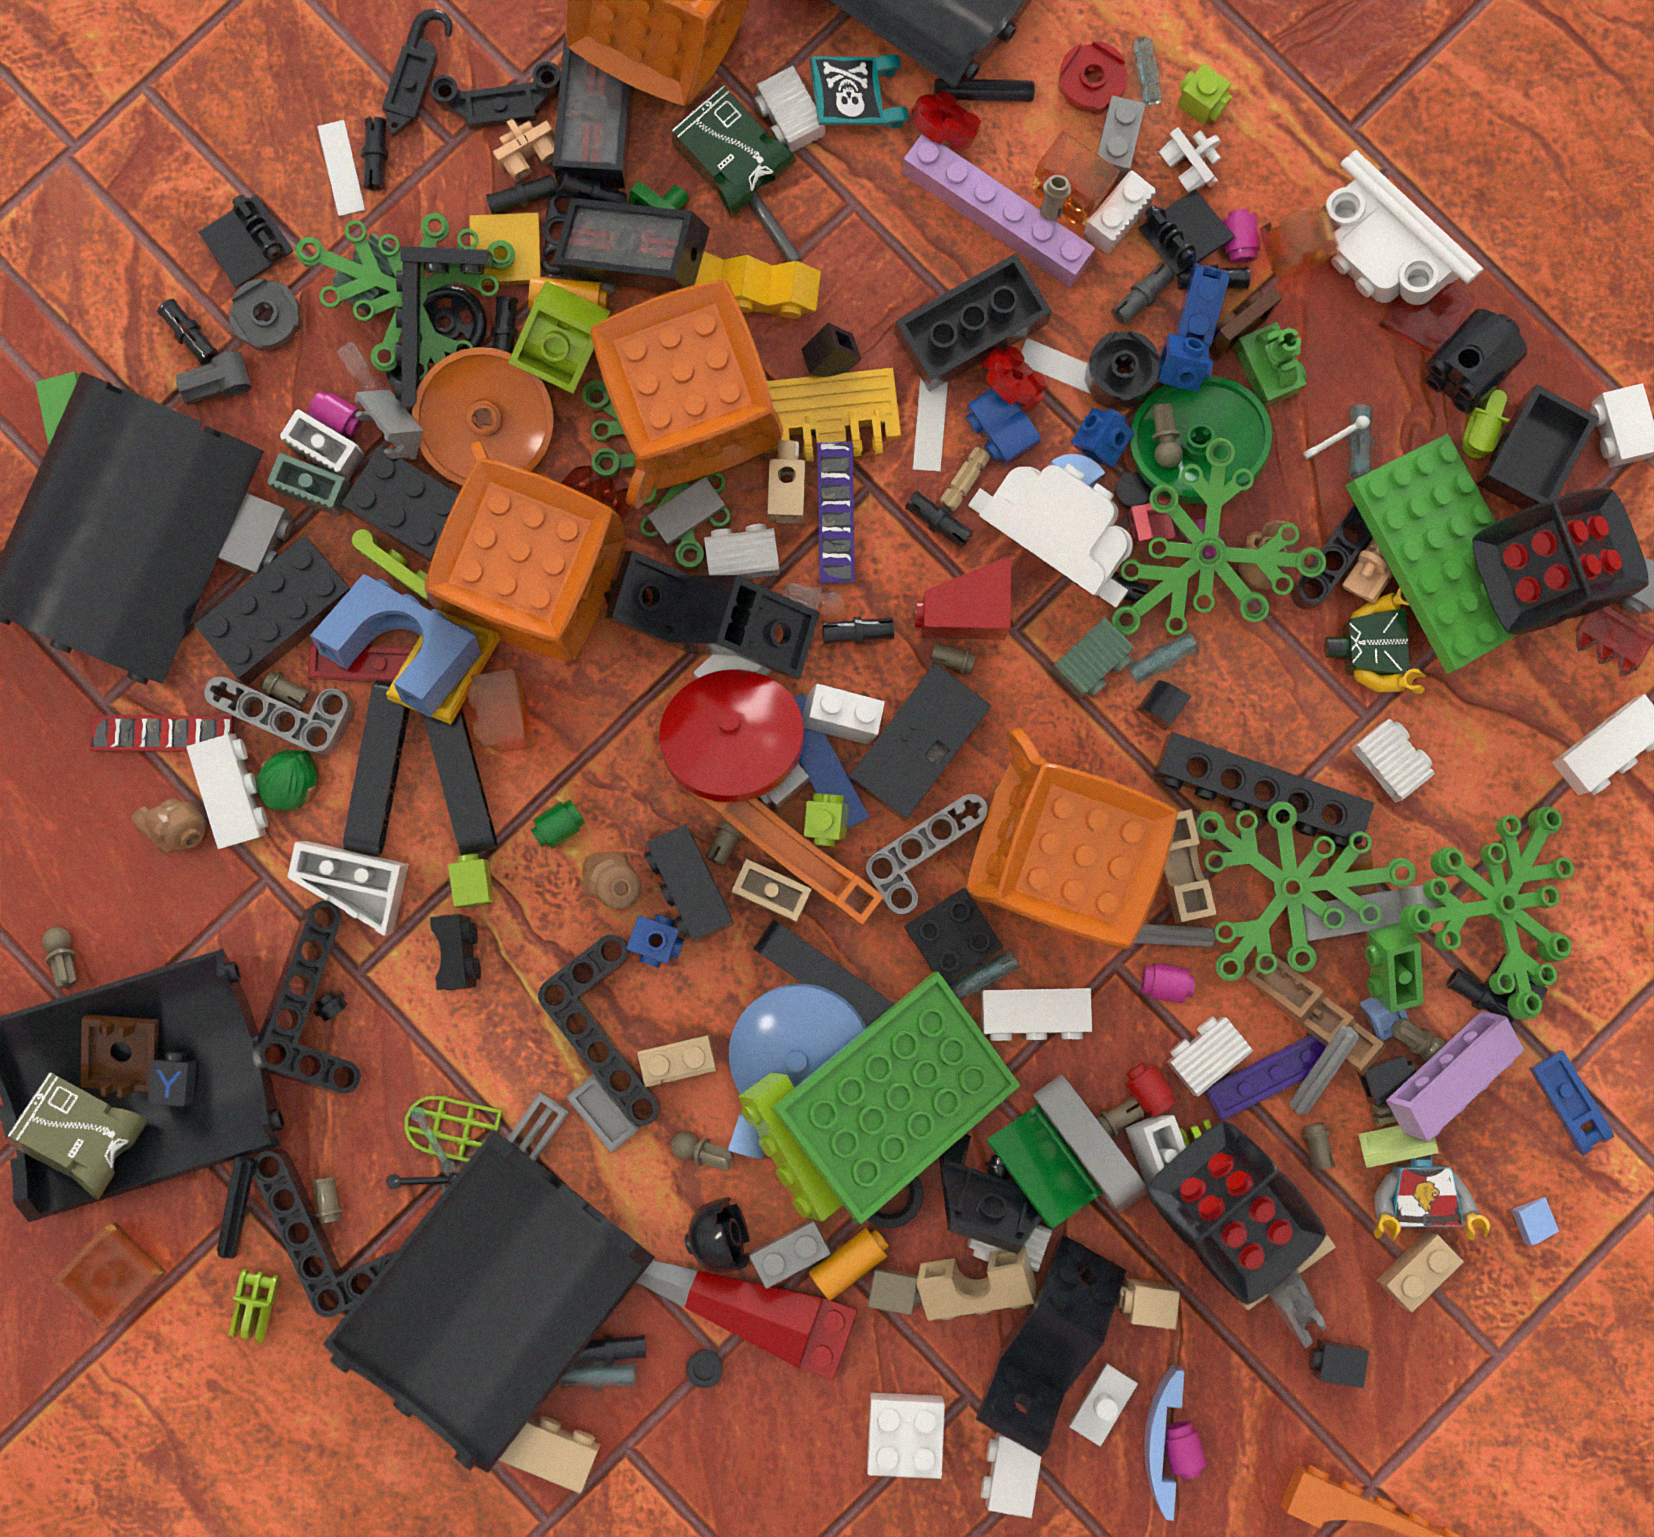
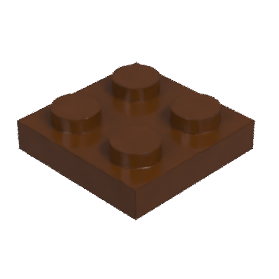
M1272 287L1265 294L1261 290L1245 302L1244 305L1246 307L1238 316L1232 312L1218 324L1219 329L1214 333V341L1209 348V352L1216 360H1219L1230 351L1240 337L1252 333L1271 317L1283 298L1275 287Z

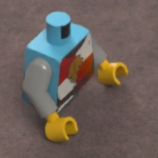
M1432 1155L1410 1159L1411 1165L1393 1166L1391 1172L1385 1175L1374 1194L1376 1219L1379 1221L1374 1229V1236L1378 1239L1383 1235L1384 1228L1390 1231L1391 1241L1395 1240L1401 1227L1463 1226L1464 1221L1468 1222L1465 1236L1469 1240H1474L1475 1237L1472 1227L1480 1228L1485 1238L1490 1229L1489 1221L1480 1215L1472 1194L1460 1176L1453 1172L1451 1167L1433 1165Z

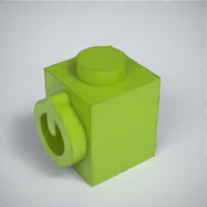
M1203 63L1196 73L1190 71L1180 84L1179 89L1182 91L1177 107L1203 125L1209 119L1216 122L1233 98L1228 93L1231 82Z
M813 794V801H807L804 837H814L813 844L835 846V840L846 839L849 804L844 803V795Z

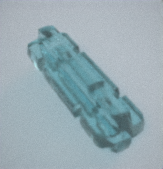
M1144 36L1135 39L1132 43L1134 55H1137L1135 64L1139 86H1143L1140 91L1142 102L1150 106L1161 102L1162 92L1161 87H1157L1160 81L1155 56L1151 55L1154 53L1153 43L1150 38Z

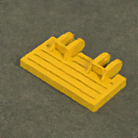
M893 368L841 373L829 377L811 376L767 381L773 407L783 426L782 441H790L789 435L803 434V455L806 458V462L814 461L811 433H816L817 442H847L845 429H850L854 457L861 456L863 451L862 440L859 434V428L872 426V447L875 454H883L880 425H884L886 440L901 438ZM777 446L764 453L778 452Z

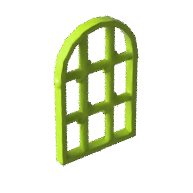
M446 1095L427 1096L417 1100L409 1108L405 1117L404 1129L408 1140L415 1148L429 1155H439L469 1162L471 1158L463 1157L466 1145L480 1148L483 1144L482 1142L473 1141L471 1137H468L470 1127L475 1126L498 1132L503 1110L452 1099ZM429 1099L440 1100L437 1112L418 1108L417 1106ZM445 1101L468 1106L467 1119L446 1114V1111H443ZM475 1108L498 1113L495 1125L475 1121L476 1118H473ZM412 1112L432 1116V1119H435L433 1131L409 1126ZM441 1119L462 1123L461 1126H465L462 1138L438 1131ZM411 1132L428 1136L427 1138L430 1139L429 1147L426 1148L419 1145L412 1137ZM436 1138L456 1142L457 1146L460 1145L458 1155L434 1150Z

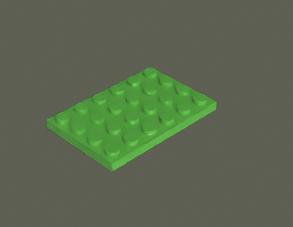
M1445 434L1345 485L1446 674L1463 667L1517 636L1508 634L1496 617L1482 582L1473 552L1472 538L1486 527L1496 523L1449 434Z
M932 972L779 1100L771 1109L853 1220L861 1225L1021 1085L940 973Z

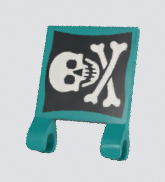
M889 54L879 57H810L818 125L885 126L891 129H899L903 126V122L908 120V111L905 107L883 110L878 75L884 77L893 76L896 72L895 69L898 70L901 67L898 55Z

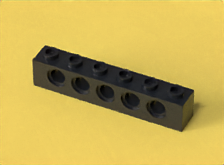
M1171 732L1166 737L1153 775L1162 778L1160 783L1164 786L1181 790L1182 786L1195 790L1194 795L1201 799L1214 802L1216 797L1228 801L1227 807L1240 812L1251 809L1262 813L1261 819L1267 822V811L1273 803L1277 801L1288 802L1291 795H1296L1301 798L1303 809L1300 813H1297L1294 830L1311 837H1315L1316 833L1328 836L1334 841L1335 846L1346 848L1349 844L1348 840L1352 833L1366 831L1374 806V802L1174 732ZM1189 760H1196L1201 763L1203 774L1200 778H1194L1188 773L1187 763ZM1225 771L1232 773L1236 778L1237 783L1233 790L1226 789L1221 784V774ZM1257 783L1266 785L1270 791L1269 799L1266 802L1260 801L1255 796L1254 788ZM1325 806L1332 808L1336 812L1337 818L1334 825L1325 823L1322 818V810ZM1285 809L1279 810L1276 814L1277 821L1280 823L1288 821L1289 812ZM1357 836L1354 839V845L1362 843L1364 836Z

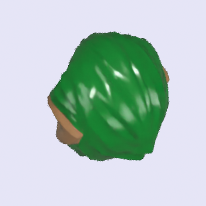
M280 751L261 764L255 779L261 801L264 802L267 808L276 811H294L308 803L311 795L318 788V772L309 751Z

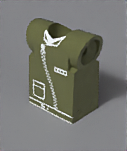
M49 1072L8 1134L10 1146L72 1177L85 1191L99 1200L115 1175V1159L134 1145L149 1120L138 1113L113 1108L109 1104Z

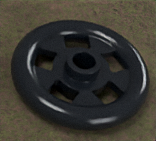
M448 284L427 294V300L423 306L427 313H431L429 319L435 333L453 340L462 333L473 347H480L482 345L487 330L486 314L482 304L471 292L462 287ZM450 298L452 299V307L437 308V300ZM468 309L473 322L463 325L459 312ZM442 319L451 320L450 326L445 329L440 328L439 323ZM420 333V344H421L422 335H421V333ZM462 345L456 350V352L463 349H468L469 347L466 345Z

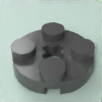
M255 279L242 285L232 298L233 304L231 312L229 311V320L234 332L243 342L259 351L283 346L293 338L302 326L300 305L291 290L280 282ZM265 307L267 310L272 308L274 310L271 319L267 322L264 320L257 321V318L261 315L259 309Z

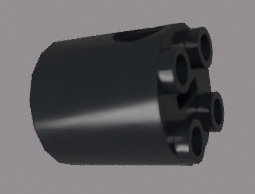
M1476 309L1426 362V370L1429 374L1425 377V382L1432 390L1436 392L1443 391L1452 399L1454 406L1461 412L1468 413L1472 408H1478L1527 356V346L1519 334L1520 329L1518 325L1507 315H1497L1486 309Z

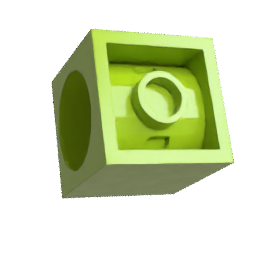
M546 281L532 306L508 363L574 394L594 350L590 331L594 325L608 319L611 311Z

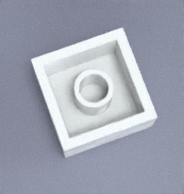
M870 1392L867 1452L868 1475L942 1478L945 1404L942 1396Z

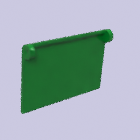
M1037 1104L1027 1113L987 1138L986 1141L1050 1230H1052L1101 1195L1103 1191L1100 1188L1098 1189L1041 1111L1040 1105Z

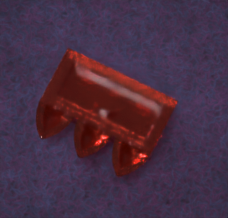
M580 466L573 469L561 482V484L610 507L620 516L622 522L630 512L631 506L626 504L628 488L612 493L613 481L611 478H599L591 482L593 473L590 466Z
M1608 606L1584 615L1575 630L1577 632L1576 646L1578 652L1587 650L1597 644L1598 663H1607L1617 656L1619 658L1618 673L1620 677L1627 676L1636 671L1654 643L1653 633Z

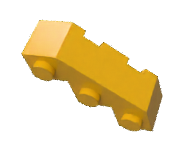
M704 252L695 285L723 279L731 286L742 313L754 311L779 314L786 318L798 319L801 318V314L816 312L821 271L799 261L772 266L749 255L723 260Z

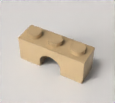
M1192 809L1177 812L1178 816L1174 835L1163 871L1175 924L1217 914L1209 880L1204 878L1199 864L1197 846L1200 842Z
M1026 1246L1021 1249L1019 1254L1006 1250L990 1252L987 1268L988 1277L980 1280H973L964 1276L960 1272L955 1258L921 1263L916 1285L928 1321L935 1319L950 1320L956 1316L973 1313L986 1314L992 1310L1004 1308L1019 1309L1026 1305L1034 1304L1036 1280Z

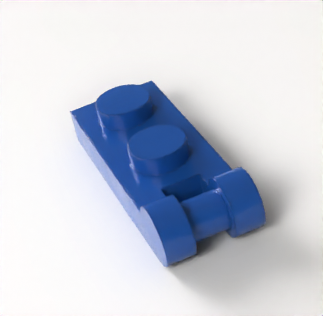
M1558 1050L1529 1068L1568 1132L1573 1146L1582 1156L1592 1151V1146L1599 1141L1605 1143L1614 1137L1613 1131L1563 1050ZM1590 1121L1592 1129L1584 1133L1581 1125Z

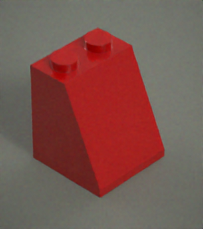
M1002 558L926 590L923 600L917 601L915 607V628H921V638L1005 640L1010 630L1011 558Z

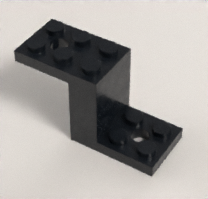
M625 551L605 619L688 653L737 655L789 678L800 679L820 612L738 575H687L635 551ZM646 587L650 588L653 594V600L649 606H646L642 600V593ZM778 624L783 629V638L779 643L774 638V630Z
M1062 1235L1056 1244L1041 1290L1035 1297L1034 1304H1030L1002 1344L975 1420L1041 1457L1048 1448L1064 1395L1104 1344L1126 1270L1084 1247L1082 1244ZM1080 1277H1083L1085 1280H1087L1089 1285L1083 1283L1080 1280ZM1015 1402L1021 1404L1027 1413L1018 1410Z

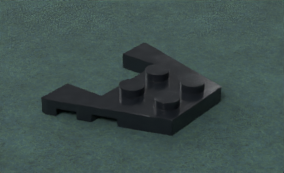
M965 1134L939 1156L948 1231L1019 1254L1043 1218L1017 1183L964 1165L971 1136Z

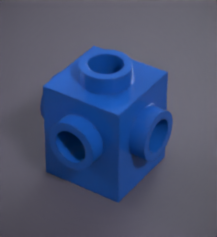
M1169 333L1158 358L1159 375L1157 382L1171 385L1177 389H1188L1197 392L1202 380H1208L1212 372L1213 359L1209 358V344L1196 338H1185Z
M1092 408L1070 443L1084 456L1091 458L1096 463L1113 468L1135 432L1124 423L1126 418L1118 411L1111 408L1107 411Z
M655 914L654 920L638 915L627 950L641 954L640 962L659 968L661 962L670 964L671 958H679L685 939L680 938L681 931L674 928L675 920ZM656 935H661L663 938L662 945L655 948L652 944V939Z

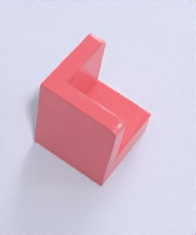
M1166 499L1159 502L1162 504H1167L1170 502L1171 499ZM1150 503L1133 506L1127 513L1134 548L1149 545L1151 539L1156 536L1165 537L1168 541L1174 539L1175 531L1172 518L1167 513L1155 511Z

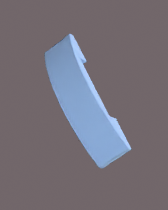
M1171 1365L1155 1391L1148 1412L1144 1440L1145 1466L1150 1489L1165 1519L1174 1521L1176 1482L1170 1475H1162L1167 1407L1182 1408L1184 1370L1179 1365Z

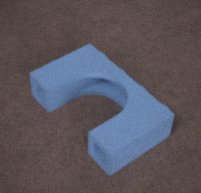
M363 574L310 636L320 655L347 670L364 648L375 637L384 632L406 629L421 635L423 643L419 653L393 684L403 703L430 718L481 656V651L476 641L477 636L467 626L460 625L458 627L449 622L447 617L436 609L430 611L424 608L413 596L409 594H404L403 596L394 591L383 579L378 578L374 580Z

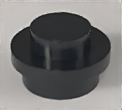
M331 989L324 993L314 1002L317 1008L313 1011V1014L316 1017L320 1015L324 1022L337 1015L348 1005L343 999L345 997L344 992L339 991L335 994Z

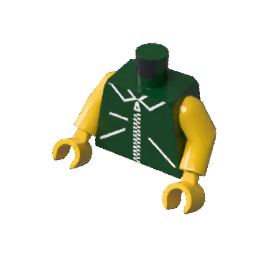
M1401 588L1398 589L1397 594L1390 593L1381 596L1375 604L1368 602L1353 612L1351 619L1343 626V637L1325 638V657H1344L1346 674L1354 676L1357 682L1377 693L1402 692L1405 688H1408L1415 694H1421L1425 690L1421 685L1412 686L1415 678H1424L1426 675L1418 669H1410L1406 609H1400L1401 604L1409 607L1410 605Z

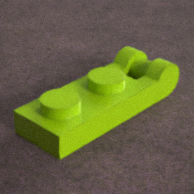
M360 529L354 533L352 543L365 557L431 604L425 592V583L428 576L425 572L419 569L415 574L405 566L409 561L393 549L387 554L380 548L378 540L369 531Z

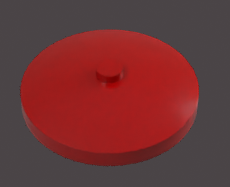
M721 670L695 679L673 697L661 719L659 743L667 769L673 778L686 790L712 801L740 802L770 792L791 774L803 750L804 727L801 712L796 701L781 684L768 676L753 671Z

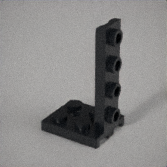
M401 246L403 271L397 270L396 289L397 292H402V307L397 306L396 327L402 328V343H396V364H402V378H396L395 396L396 399L401 400V407H413L416 404L417 389L420 385L421 266H424V270L428 271V273L449 274V267L460 268V272L466 275H485V269H493V254L488 250Z

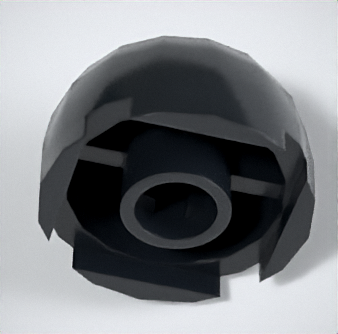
M730 1197L714 1200L696 1210L689 1223L688 1233L685 1235V1245L688 1253L693 1254L697 1262L704 1268L717 1273L743 1269L747 1267L750 1259V1253L744 1254L743 1243L750 1242L746 1221L738 1204H729L732 1199Z

